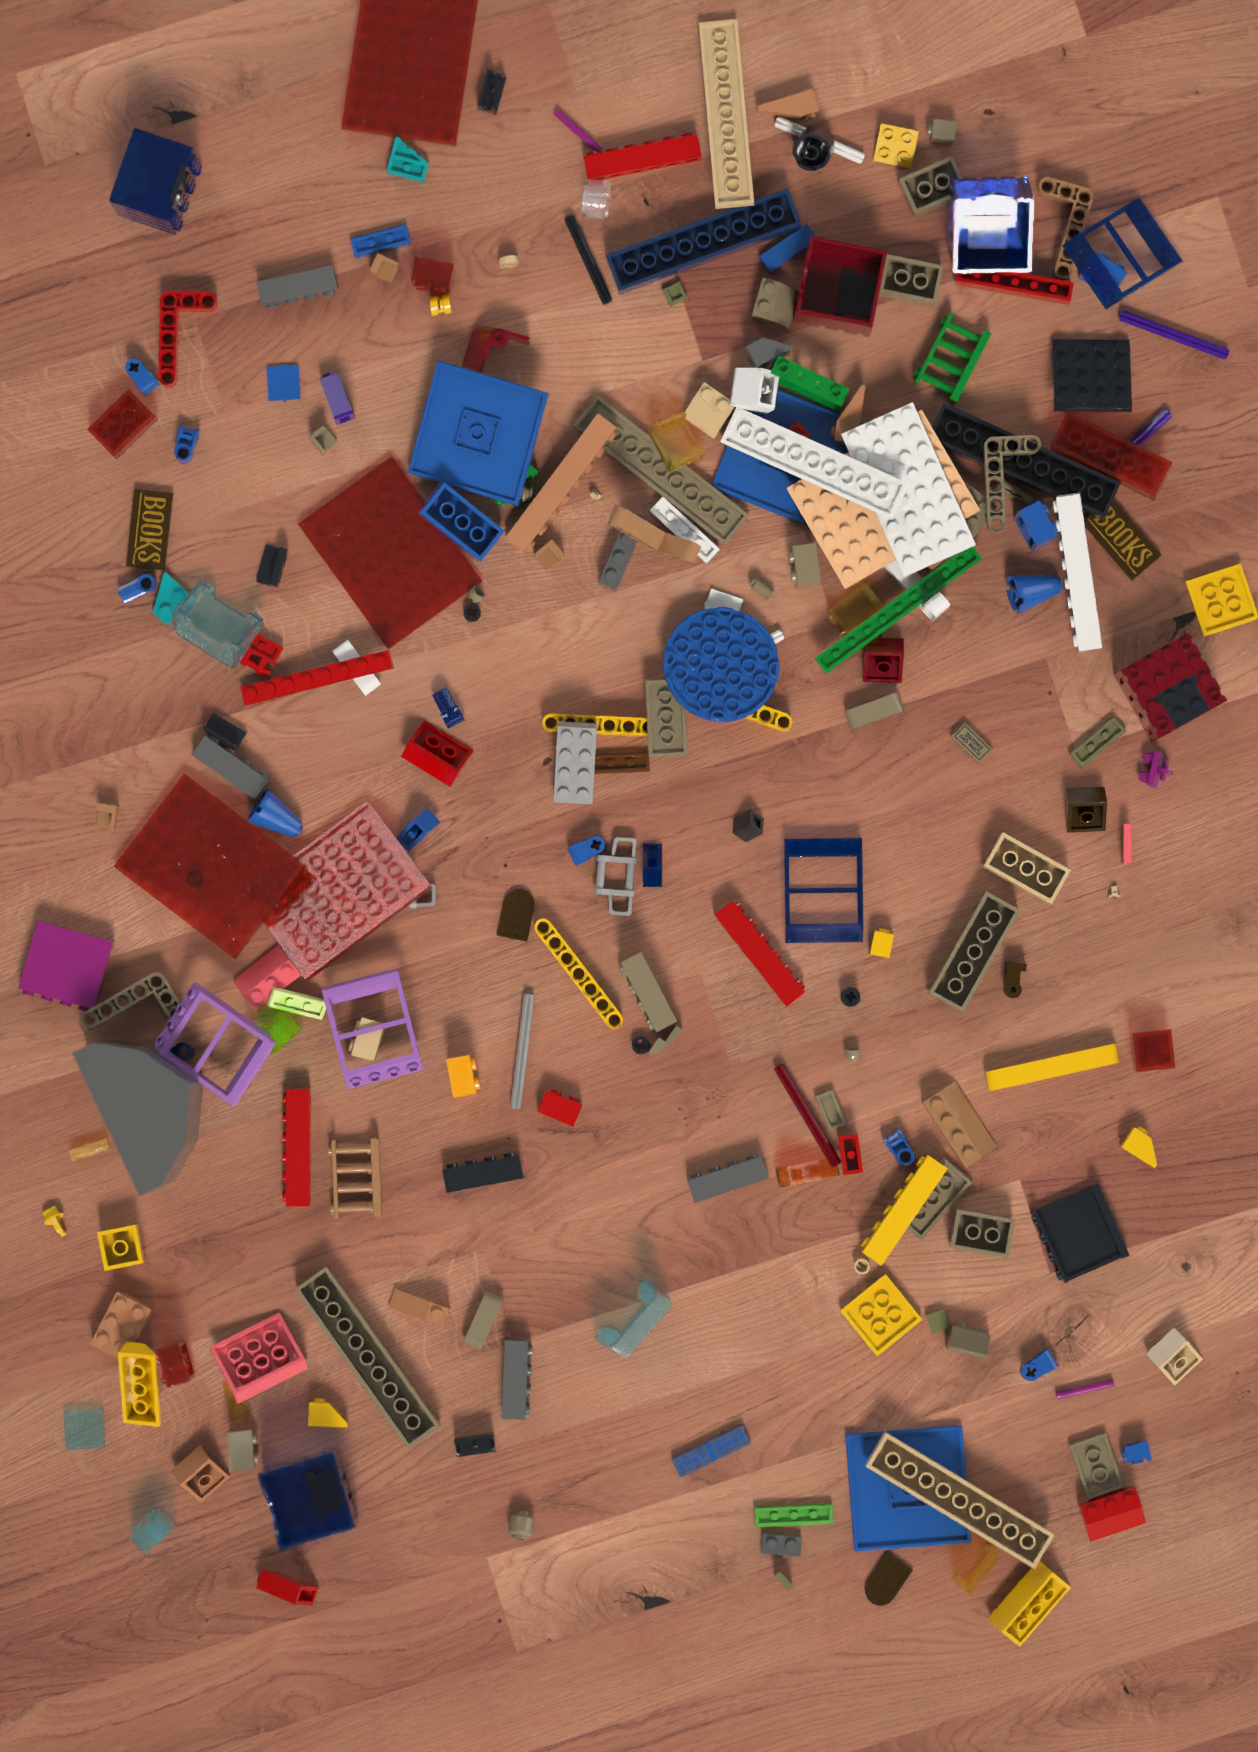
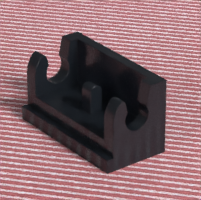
M487 69L477 105L478 110L497 115L507 79L503 73L497 74L493 70Z
M493 1432L454 1438L457 1457L496 1452Z

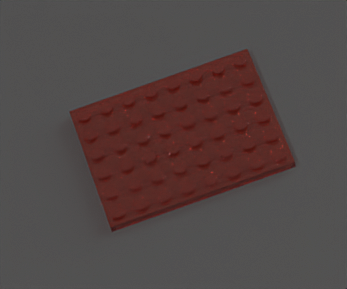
M361 0L341 129L456 146L478 0Z
M392 456L298 523L301 530L388 650L466 595L473 586H478L483 582L457 545L417 513L425 501Z
M183 774L114 867L232 958L236 959L306 865L186 774Z
M367 800L243 894L302 977L309 981L429 891L432 886Z

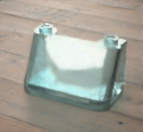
M201 580L173 610V630L175 633L232 669L236 668L264 624V619L258 613L250 612L244 616L218 600L215 588Z
M646 1276L639 1283L640 1286L637 1290L639 1299L645 1304L621 1332L617 1328H601L595 1335V1339L601 1345L619 1357H628L671 1307L670 1297Z

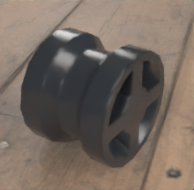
M853 987L846 988L841 993V1001L845 1006L853 1007L859 1003L860 993Z

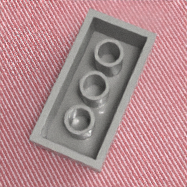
M558 721L554 802L593 804L597 723Z

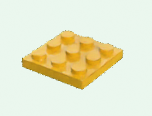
M1241 563L1185 582L1203 637L1258 619V613Z
M886 1274L840 1310L876 1356L880 1355L922 1321V1318Z

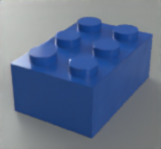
M1040 500L1018 511L1014 517L1031 552L1051 543L1056 538L1058 531L1055 522L1050 521L1048 518V508L1044 503L1041 504Z

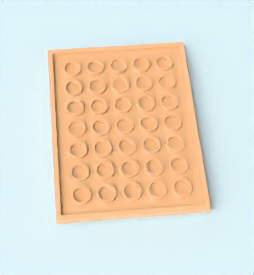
M920 410L917 412L962 515L966 520L978 513L980 509L923 411ZM849 452L844 454L848 457H851ZM803 479L787 488L845 589L896 560L876 512Z

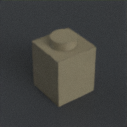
M934 119L933 124L928 126L927 136H931L930 142L953 145L957 122Z

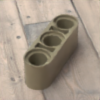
M894 693L845 711L849 726L853 730L903 712L904 709L898 693Z
M489 1291L485 1292L464 1339V1343L479 1350L482 1349L504 1298Z

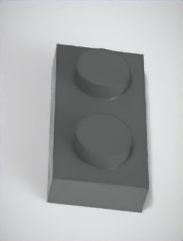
M763 1533L761 1554L800 1557L802 1536Z

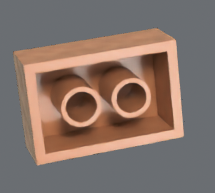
M117 1291L90 1345L118 1359V1351L126 1342L137 1343L154 1308L121 1291Z

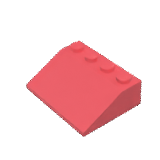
M280 1312L209 1347L237 1404L308 1369L305 1358Z

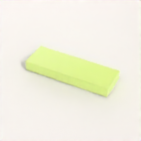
M273 987L267 1002L268 1007L322 1020L326 1010L324 999Z

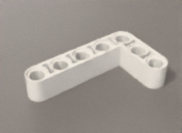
M897 560L885 566L887 571L905 591L923 579L917 572L904 577ZM938 592L918 607L933 622L949 608L950 603Z

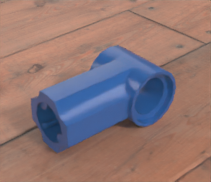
M144 574L117 588L125 604L146 593L153 592L157 587V580L151 575ZM146 578H150L152 582L151 587L148 589L143 587V581Z

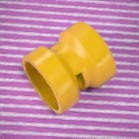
M444 294L441 297H429L432 316L442 312L445 314L451 313L449 294Z

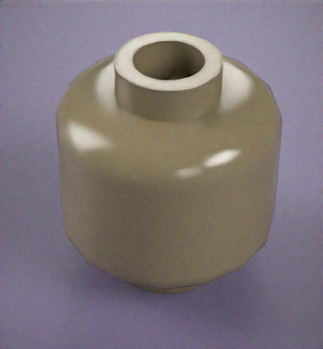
M517 1511V1514L510 1516L508 1533L512 1536V1539L527 1541L528 1538L533 1536L534 1518L529 1516V1512Z

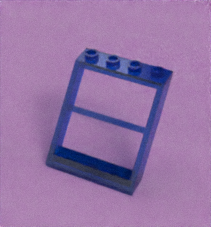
M1140 197L1077 234L1062 245L1106 310L1183 262ZM1124 212L1163 267L1148 277L1110 223L1112 219ZM1102 225H1105L1142 279V281L1124 292L1120 290L1084 237Z
M862 838L784 839L785 943L863 942ZM789 857H857V888H789ZM857 893L858 923L790 924L789 894Z

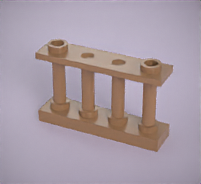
M379 1138L370 1139L371 1143H367V1145L337 1146V1140H332L331 1144H328V1155L332 1156L334 1203L330 1204L331 1215H334L335 1219L340 1218L339 1212L370 1211L374 1217H382ZM367 1153L371 1154V1162L362 1165L338 1166L337 1154ZM368 1172V1174H372V1182H369V1184L338 1185V1173ZM369 1192V1194L373 1193V1201L365 1204L339 1205V1193Z

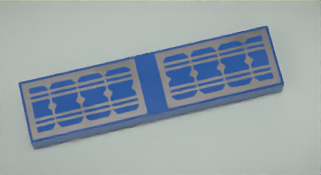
M741 1425L673 1458L672 1461L679 1476L682 1477L751 1442Z

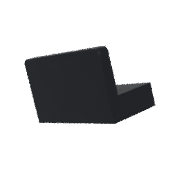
M269 545L265 546L256 579L257 583L279 588L289 552L288 549Z
M214 713L206 726L202 727L203 730L235 749L239 748L247 734Z

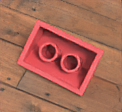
M277 945L233 980V982L251 1007L258 1011L267 1004L273 987L286 989L300 978L302 973L282 948Z

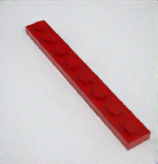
M385 650L242 686L240 689L244 705L247 706L394 669L390 650Z

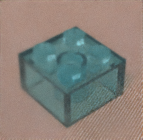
M163 1507L160 1510L155 1508L145 1517L147 1519L145 1523L140 1521L130 1530L132 1534L129 1538L144 1555L178 1525Z

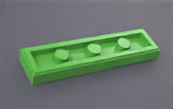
M832 1503L754 1507L755 1527L833 1524Z

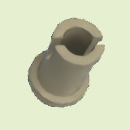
M755 576L749 584L752 587L751 590H756L766 599L774 591V589L761 580V577Z

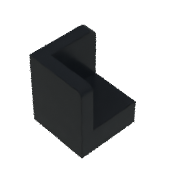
M750 809L734 817L732 833L744 842H747L763 834L764 818Z

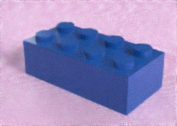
M445 482L439 484L417 512L477 562L483 560L504 533L502 528Z

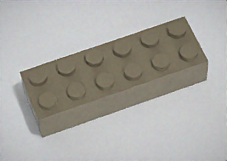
M985 891L928 994L963 1013L1020 910Z

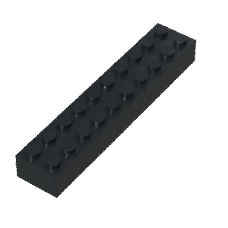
M945 403L942 404L932 426L945 450L983 467V445L988 438L1017 436ZM1030 441L1026 443L1030 450H1034L1037 447V444ZM995 442L987 444L988 449L992 452L998 449ZM1007 442V448L1011 451L1016 450V442ZM1040 447L1035 454L1003 456V476L1054 499L1059 495L1080 492L1083 512L1101 520L1105 519L1121 482L1043 447ZM991 461L988 463L990 470H998L997 462Z

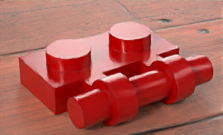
M249 629L240 645L246 652L244 655L237 652L234 659L239 661L244 667L247 665L256 670L255 673L269 677L272 670L265 667L267 662L275 665L284 648ZM252 653L262 658L260 663L250 659Z

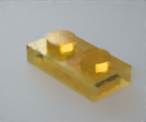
M223 1382L230 1421L249 1418L247 1399L237 1404L227 1383Z

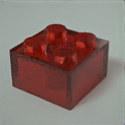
M415 257L411 277L413 287L422 292H427V289L435 290V293L439 295L451 293L455 274L454 264Z
M1171 1029L1130 1033L1134 1072L1175 1068Z

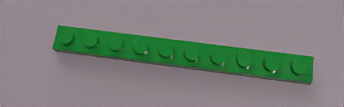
M974 547L955 554L814 658L823 672L827 674L982 560V557Z

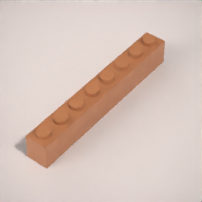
M597 414L505 539L525 553L527 550L530 552L537 543L534 541L538 535L542 536L547 530L548 526L546 524L550 519L554 520L560 511L557 509L560 505H565L570 499L571 495L569 493L573 488L577 489L583 481L581 479L585 472L588 474L595 465L592 462L595 458H600L606 450L604 448L608 441L612 442L618 434L616 432L618 428L600 414Z

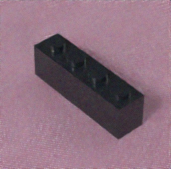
M515 1152L503 1154L504 1158L501 1159L491 1156L484 1158L485 1162L477 1163L475 1159L465 1161L464 1166H458L457 1163L446 1165V1169L442 1170L446 1193L523 1179L520 1155L515 1156Z

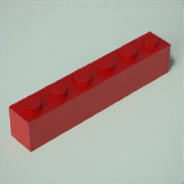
M692 132L682 134L679 138L668 136L659 142L648 140L643 142L644 145L628 144L624 146V149L617 150L616 147L606 149V152L598 153V151L589 152L587 156H583L588 183L701 161L702 155L698 135H693Z
M959 262L954 285L1069 305L1074 282Z
M731 901L714 916L786 1007L805 993L803 990L805 985L799 978L794 979L791 975L793 970L787 963L783 965L779 960L781 955L775 948L771 949L768 946L769 940L764 933L761 932L759 934L756 931V923L751 917L748 919L743 914L745 909L739 902L734 903V901Z
M286 1089V1093H283V1105H286V1112H283L282 1115L283 1124H286V1132L282 1134V1142L286 1144V1151L282 1153V1162L286 1163V1171L282 1172V1182L286 1183V1190L282 1191V1202H286V1206H311V1089Z

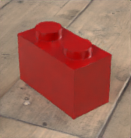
M551 1088V1091L546 1090L537 1112L574 1127L582 1105L579 1104L580 1100L569 1096L568 1099L561 1096L562 1092Z
M858 1134L837 1136L843 1175L863 1173Z

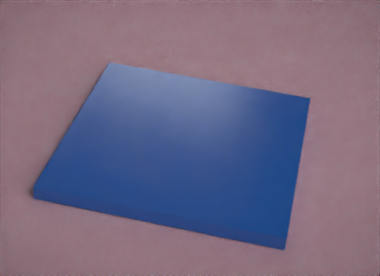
M438 360L408 473L439 483L445 482L449 486L519 506L549 393Z
M778 389L773 411L764 415L746 410L786 429H789L798 421L811 435L808 439L842 454L849 452L845 444L833 443L834 438L831 437L832 426H836V422L841 414ZM727 445L712 486L719 492L808 527L806 521L801 518L802 515L787 491L789 486L800 481L801 478Z
M962 1425L886 1431L966 1480ZM884 1431L845 1434L854 1552L971 1543L970 1529L865 1466L866 1461Z

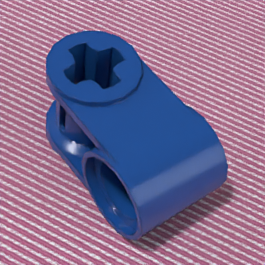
M138 359L127 361L125 370L144 396L160 385L151 372ZM133 364H134L135 366L139 365V366L137 367L139 371H138V372H135V371L130 372V371L132 370L131 365H133Z
M180 425L174 449L175 457L180 463L187 464L192 460L199 439L200 429L196 428L194 430ZM183 449L189 451L188 456L185 458L179 457V452Z
M593 836L568 847L567 850L575 866L602 853L605 850L606 844L601 837ZM594 840L602 843L599 846V850L596 848L592 849L591 846L594 845Z
M899 1128L888 1137H882L887 1148L899 1164L907 1166L913 1162V1151ZM897 1137L899 1138L898 1140L891 1143L892 1140L896 1139ZM901 1152H909L911 1158L908 1162L900 1160Z
M1048 1348L1023 1364L1020 1374L1028 1381H1035L1057 1368L1059 1364ZM1028 1367L1034 1369L1032 1372L1033 1376L1026 1375Z

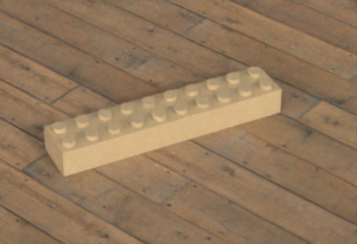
M884 1431L865 1463V1466L1034 1569L1054 1537L1053 1532Z

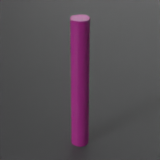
M558 109L554 113V116L594 151L599 152L602 147L561 110Z
M1111 1379L1056 1392V1397L1059 1400L1115 1387L1114 1381Z

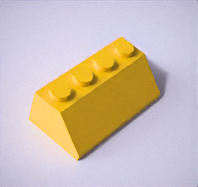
M126 1342L118 1351L123 1423L160 1427L161 1415L156 1354L146 1344Z
M1039 1561L1035 1569L1030 1568L1016 1587L1005 1597L997 1609L992 1612L988 1620L1020 1647L1071 1587Z

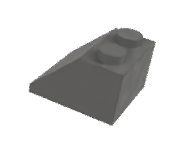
M756 337L748 341L745 353L753 368H766L774 364L779 355L785 358L791 353L789 345L764 337L761 339Z

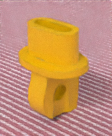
M56 1206L44 1211L42 1214L46 1219L44 1221L45 1225H53L61 1237L65 1236L66 1232L60 1222L64 1214L59 1212Z

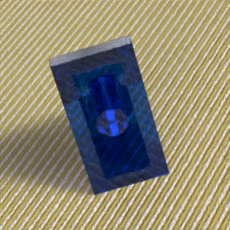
M643 843V887H662V843Z

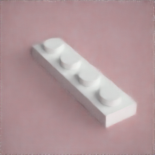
M664 497L650 510L675 536L699 544L701 548L698 557L706 564L720 550Z

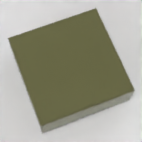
M680 281L662 289L670 307L688 299Z
M944 1309L926 1314L932 1334L950 1328Z
M781 1570L774 1574L787 1590L793 1587V1583Z

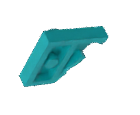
M396 137L386 173L424 183L429 163L416 154L412 148H409L399 137Z
M165 572L152 613L168 626L194 597Z

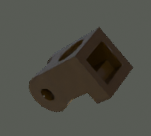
M1006 962L1004 993L1007 997L1017 998L1022 992V987L1020 986L1021 971L1026 972L1027 964Z

